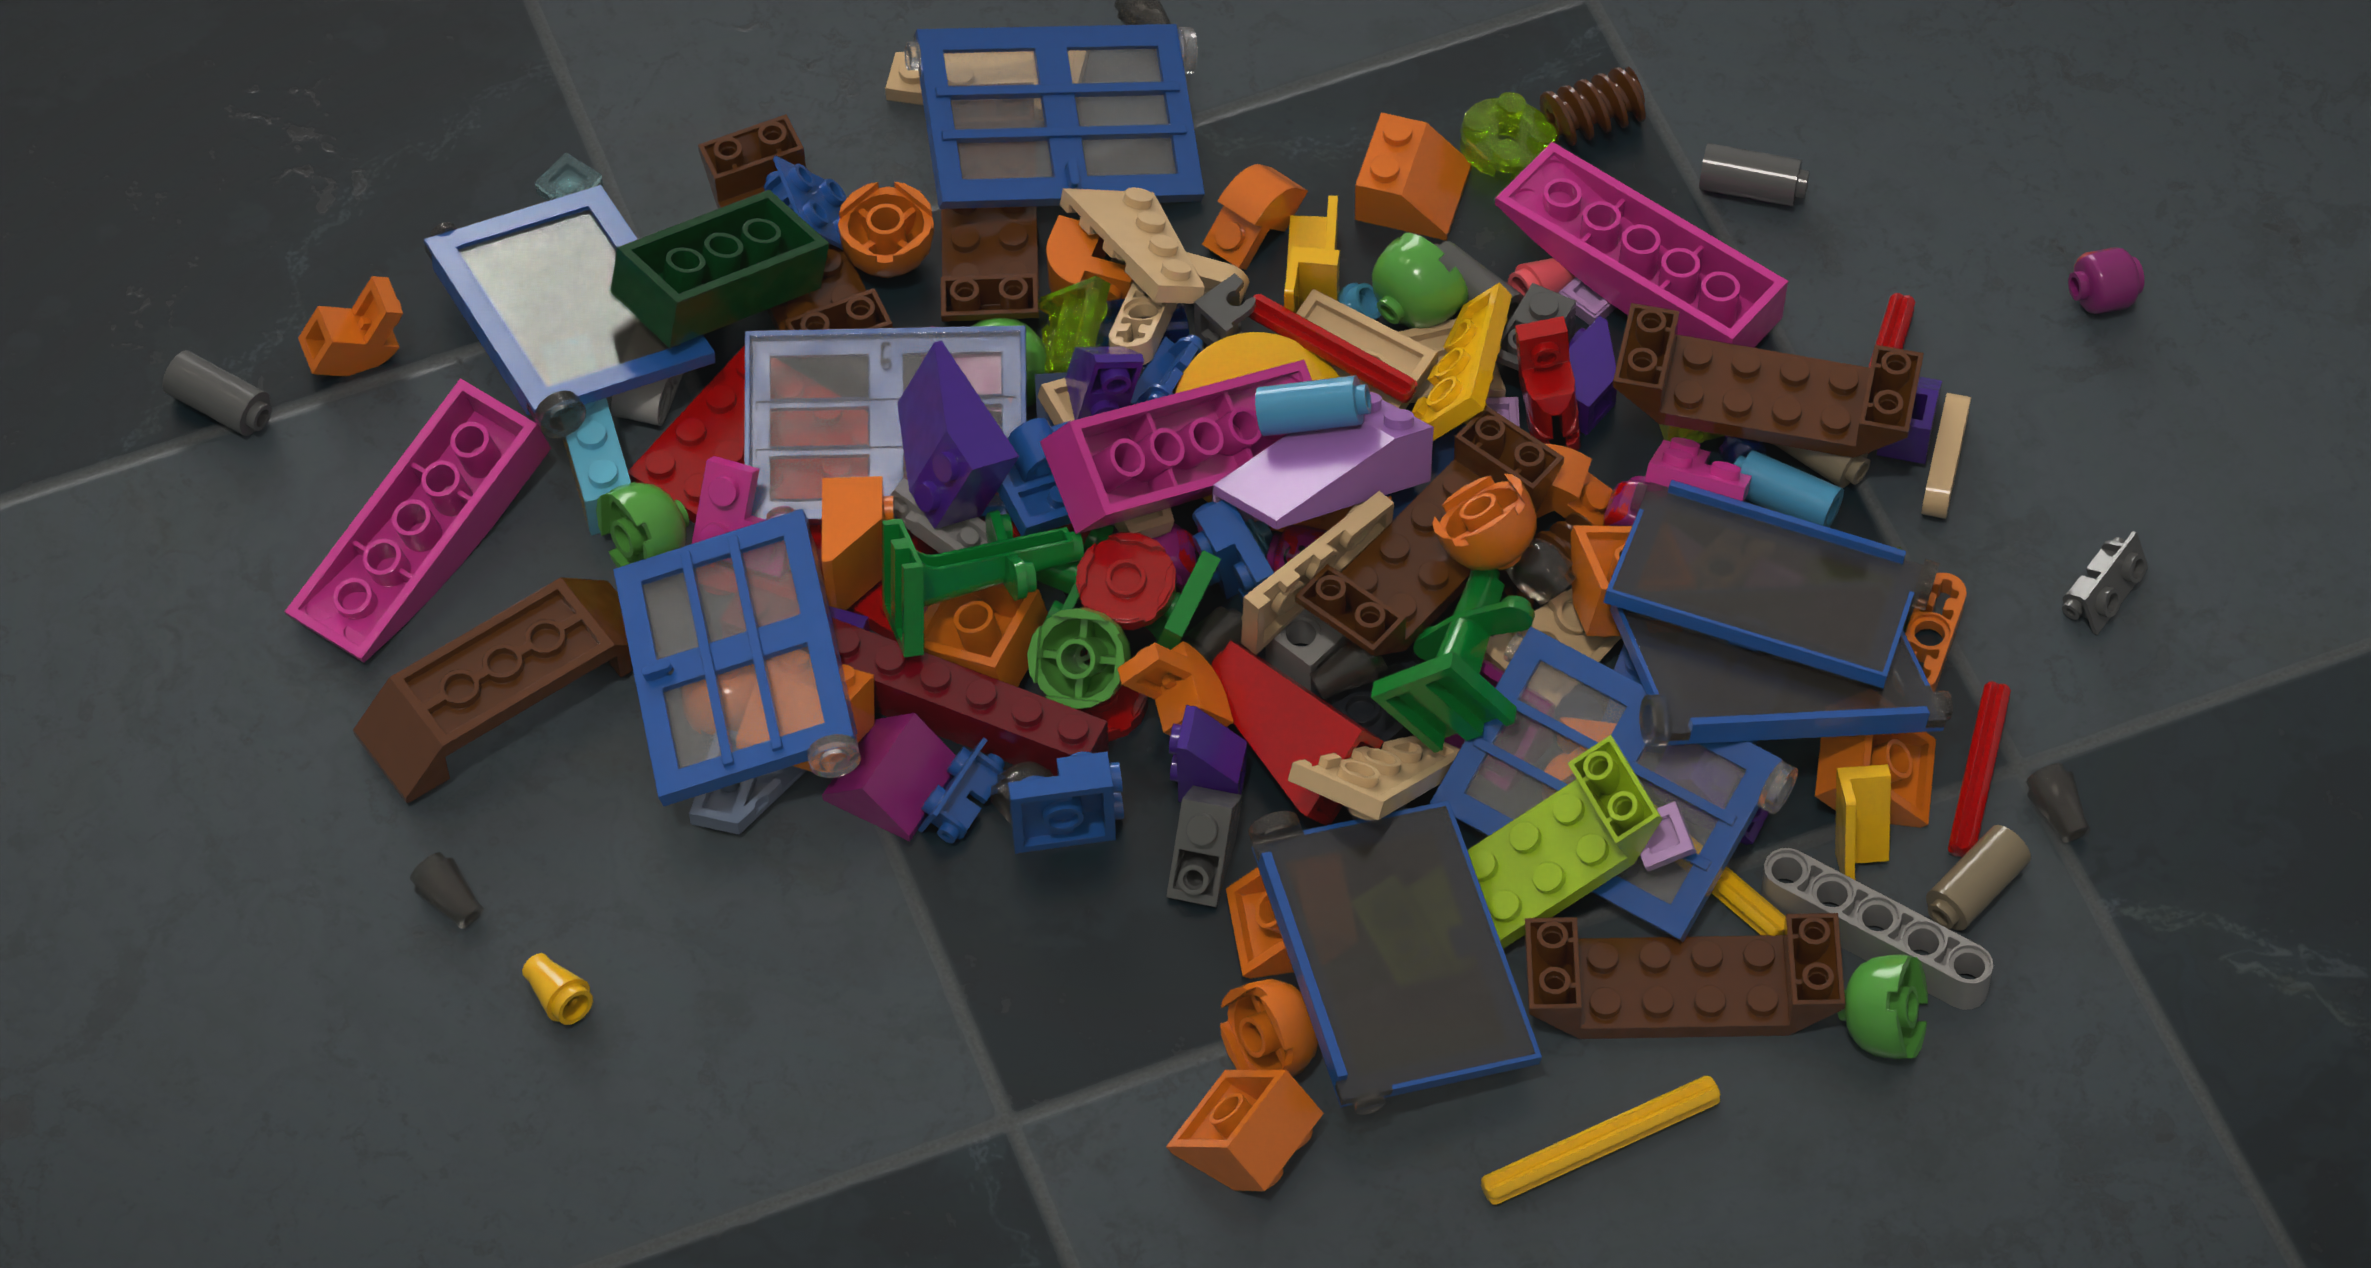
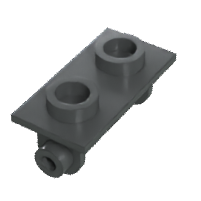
M2132 531L2126 540L2115 537L2113 540L2105 541L2100 551L2086 568L2088 575L2097 577V579L2081 575L2072 588L2063 596V613L2074 620L2080 616L2088 618L2092 632L2095 635H2098L2109 619L2117 613L2121 603L2136 583L2142 580L2148 569L2146 557L2137 532Z

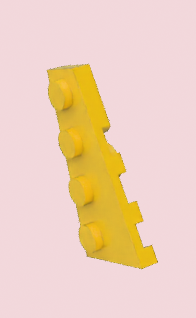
M1500 282L1462 306L1443 346L1448 353L1437 365L1433 366L1427 379L1433 385V388L1427 399L1425 396L1417 399L1412 410L1414 417L1434 427L1433 441L1462 423L1468 424L1487 405L1486 400L1490 384L1494 378L1493 371L1497 355L1501 349L1500 343L1504 326L1508 321L1507 314L1512 295Z

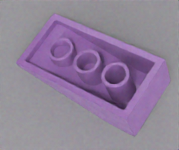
M1370 392L1372 409L1370 414H1364L1362 425L1289 433L1213 485V494L1277 530L1365 502L1378 491L1388 495L1431 481L1434 427L1414 417L1411 411L1399 409L1382 400L1379 394Z

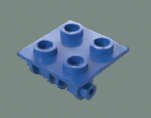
M775 156L773 161L777 171L767 175L764 190H771L826 241L843 250L838 231L839 211L841 205L846 200L843 189L832 179H823L811 173L801 164L794 165Z

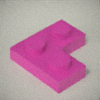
M1674 437L1671 439V442L1663 440L1648 464L1645 482L1669 488L1671 480L1744 502L1752 476L1742 474L1739 466L1728 462L1714 461L1712 466L1708 465L1711 452L1701 450L1700 444L1693 440Z
M717 456L707 459L692 544L765 521V519L751 516L759 468ZM784 540L743 553L746 570L780 580L789 575L790 563ZM731 557L718 561L733 566Z

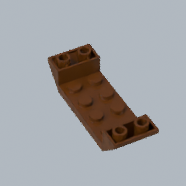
M1015 84V85H1032V84ZM1033 98L951 100L955 130L1034 128ZM1035 141L957 143L962 179L1036 177ZM1037 206L941 209L942 322L993 318H1039Z
M787 114L698 144V150L718 209L764 192L767 175L777 171L773 161L775 156L794 165L801 164L806 167L804 147ZM830 243L821 288L767 309L776 330L893 328V323L875 288L866 290L854 265L847 258L844 251ZM797 358V359H799V360H801V361H805V360H808V359H811V358Z
M1635 303L1630 305L1613 379V387L1658 424L1852 458L1908 438L1924 353L1875 345L1869 368L1677 335L1680 311Z
M1486 405L1484 410L1478 413L1455 436L1454 460L1341 573L1327 564L1295 595V602L1373 656L1406 651L1417 639L1418 635L1423 633L1424 629L1429 627L1463 593L1470 574L1469 568L1451 558L1434 533L1432 524L1434 517L1440 522L1441 518L1446 514L1442 504L1460 488L1479 478L1491 475L1494 482L1497 483L1508 481L1504 474H1513L1523 482L1537 513L1564 463V457Z
M560 577L390 676L354 727L355 737L407 804L450 779L445 757L607 661L620 678L633 671L618 592L607 580ZM654 638L656 652L658 656L662 654L663 651L662 647Z
M1838 913L1786 914L1783 935L1686 937L1684 942L1674 937L1578 938L1577 917L1525 918L1529 1014L1578 1039L1789 1036L1845 1009Z

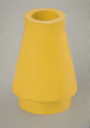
M544 953L536 954L526 961L522 969V975L530 983L547 1016L552 1021H560L564 1025H570L580 1021L589 1012L593 1003V996L590 993V986L587 981L553 962Z

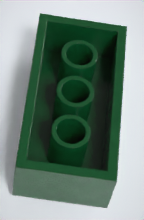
M766 190L617 247L610 293L662 342L671 348L820 289L829 242L771 190Z

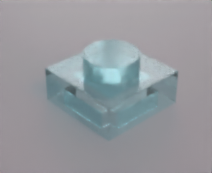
M568 153L563 154L535 181L536 193L547 201L599 185L604 187L600 173Z

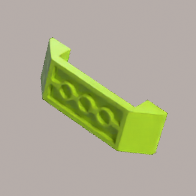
M1609 735L1568 762L1569 767L1577 778L1576 780L1467 850L1503 949L1525 935V918H1551L1632 866L1663 818L1612 735ZM1442 867L1408 889L1393 876L1351 903L1372 943L1400 989L1460 977L1477 966L1475 958L1456 961L1447 936L1448 929L1462 927L1463 924Z

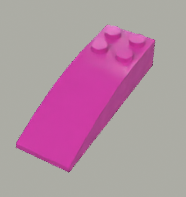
M1551 142L1495 198V205L1535 243L1571 274L1627 315L1629 314L1631 303L1680 311L1677 335L1753 348L1782 319L1788 280L1554 142Z
M1305 361L1292 362L1069 421L1041 440L1042 449L1075 534L1137 518L1212 495L1215 483L1287 435L1262 436L1256 416V389L1262 386L1312 381Z
M460 378L285 610L286 615L364 663L437 593L464 563L551 450V446L538 424Z

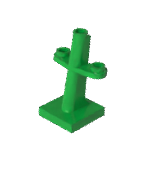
M995 510L986 514L987 544L928 555L915 549L902 518L882 520V608L903 656L924 655V607L1002 583L1014 601L1024 599L1028 593L1036 591V573L1067 563L1081 561L1084 556L1081 533L1075 534V531L1069 532L1067 527L1013 538L1010 515L1000 514L999 510Z
M1108 525L1091 530L1083 545L1084 551L1094 543L1098 545L1101 541L1107 540L1108 536L1112 535L1115 526ZM1203 550L1182 593L1176 592L1168 611L1153 624L1145 626L1154 635L1157 644L1171 650L1181 642L1217 569L1220 558ZM1080 561L1036 573L1037 581L1069 594L1064 604L1057 600L1054 601L1045 621L1061 610L1075 608L1079 600L1076 589L1077 566Z
M1470 569L1468 581L1453 616L1435 626L1427 627L1423 633L1418 635L1413 650L1419 658L1426 662L1381 678L1373 683L1371 698L1434 753L1443 750L1444 739L1451 735L1459 734L1465 741L1482 736L1484 723L1498 719L1505 726L1512 725L1515 722L1517 707L1480 675V670L1490 636L1528 630L1534 621L1535 612L1531 608V603L1521 596H1507L1500 602L1504 584L1499 580L1500 573L1497 569Z

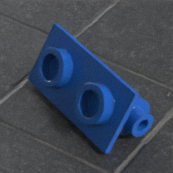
M1196 335L1182 337L1176 343L1165 337L1160 343L1154 358L1147 364L1138 378L1130 405L1173 394L1172 391L1183 375V371L1204 350L1203 341Z
M983 737L971 751L963 746L946 770L953 778L945 789L938 784L924 802L921 810L928 815L918 831L922 833L932 823L939 828L937 831L938 836L948 843H954L956 839L964 838L968 828L982 809L966 798L967 795H972L984 804L1005 775L1003 770L1005 762L1002 758L992 753L986 756L980 752L987 742L986 738Z

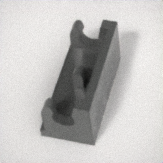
M1235 273L1194 301L1195 335L1203 341V349L1220 339L1243 333L1241 331V321L1250 316L1255 309L1256 299L1254 297L1246 299L1240 305V291L1244 287V281Z

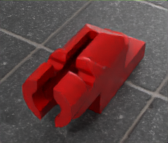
M1564 316L1515 325L1519 381L1526 406L1527 425L1530 435L1544 444H1550L1549 439H1553L1552 416H1557L1559 431L1562 432L1565 438V447L1579 452L1581 443L1576 386L1570 363L1568 330Z

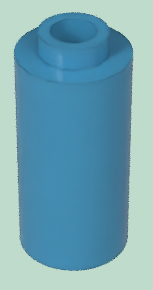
M1356 375L1257 387L1255 394L1256 416L1262 436L1362 425L1364 414H1370L1372 409L1369 387L1367 384L1361 385Z
M1754 450L1747 457L1740 455L1735 461L1734 465L1741 468L1742 474L1752 476L1748 494L1745 498L1746 501L1830 528L1843 500V488Z

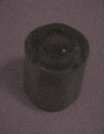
M1217 606L1182 637V641L1194 647L1211 665L1217 654L1226 648L1230 640L1246 648L1241 643L1242 614L1234 608L1228 610Z

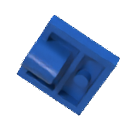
M1045 418L1031 419L1016 427L1008 437L1019 458L997 492L1021 536L1048 531L1071 523L1040 443L1041 440L1069 421L1050 426Z

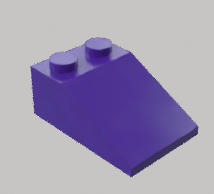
M942 341L934 342L897 402L909 491L933 528L938 529L981 516L1019 458V455Z

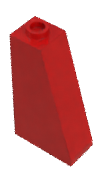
M1230 640L1226 648L1214 658L1211 667L1216 672L1225 690L1234 725L1299 812L1321 824L1331 825L1343 805L1288 781L1292 763L1305 759L1312 763V766H1316L1319 763L1320 756L1331 753L1341 756V760L1351 758L1354 748L1367 746L1380 749L1384 741L1260 656Z

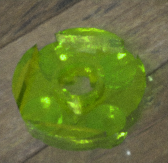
M1505 92L1499 98L1482 100L1469 108L1465 113L1460 129V148L1467 161L1479 171L1494 177L1496 170L1511 173L1510 179H1515L1551 142H1555L1557 132L1555 127L1548 123L1544 114L1527 104L1523 96L1515 92ZM1499 135H1508L1514 138L1515 141L1509 138L1501 140L1498 137Z

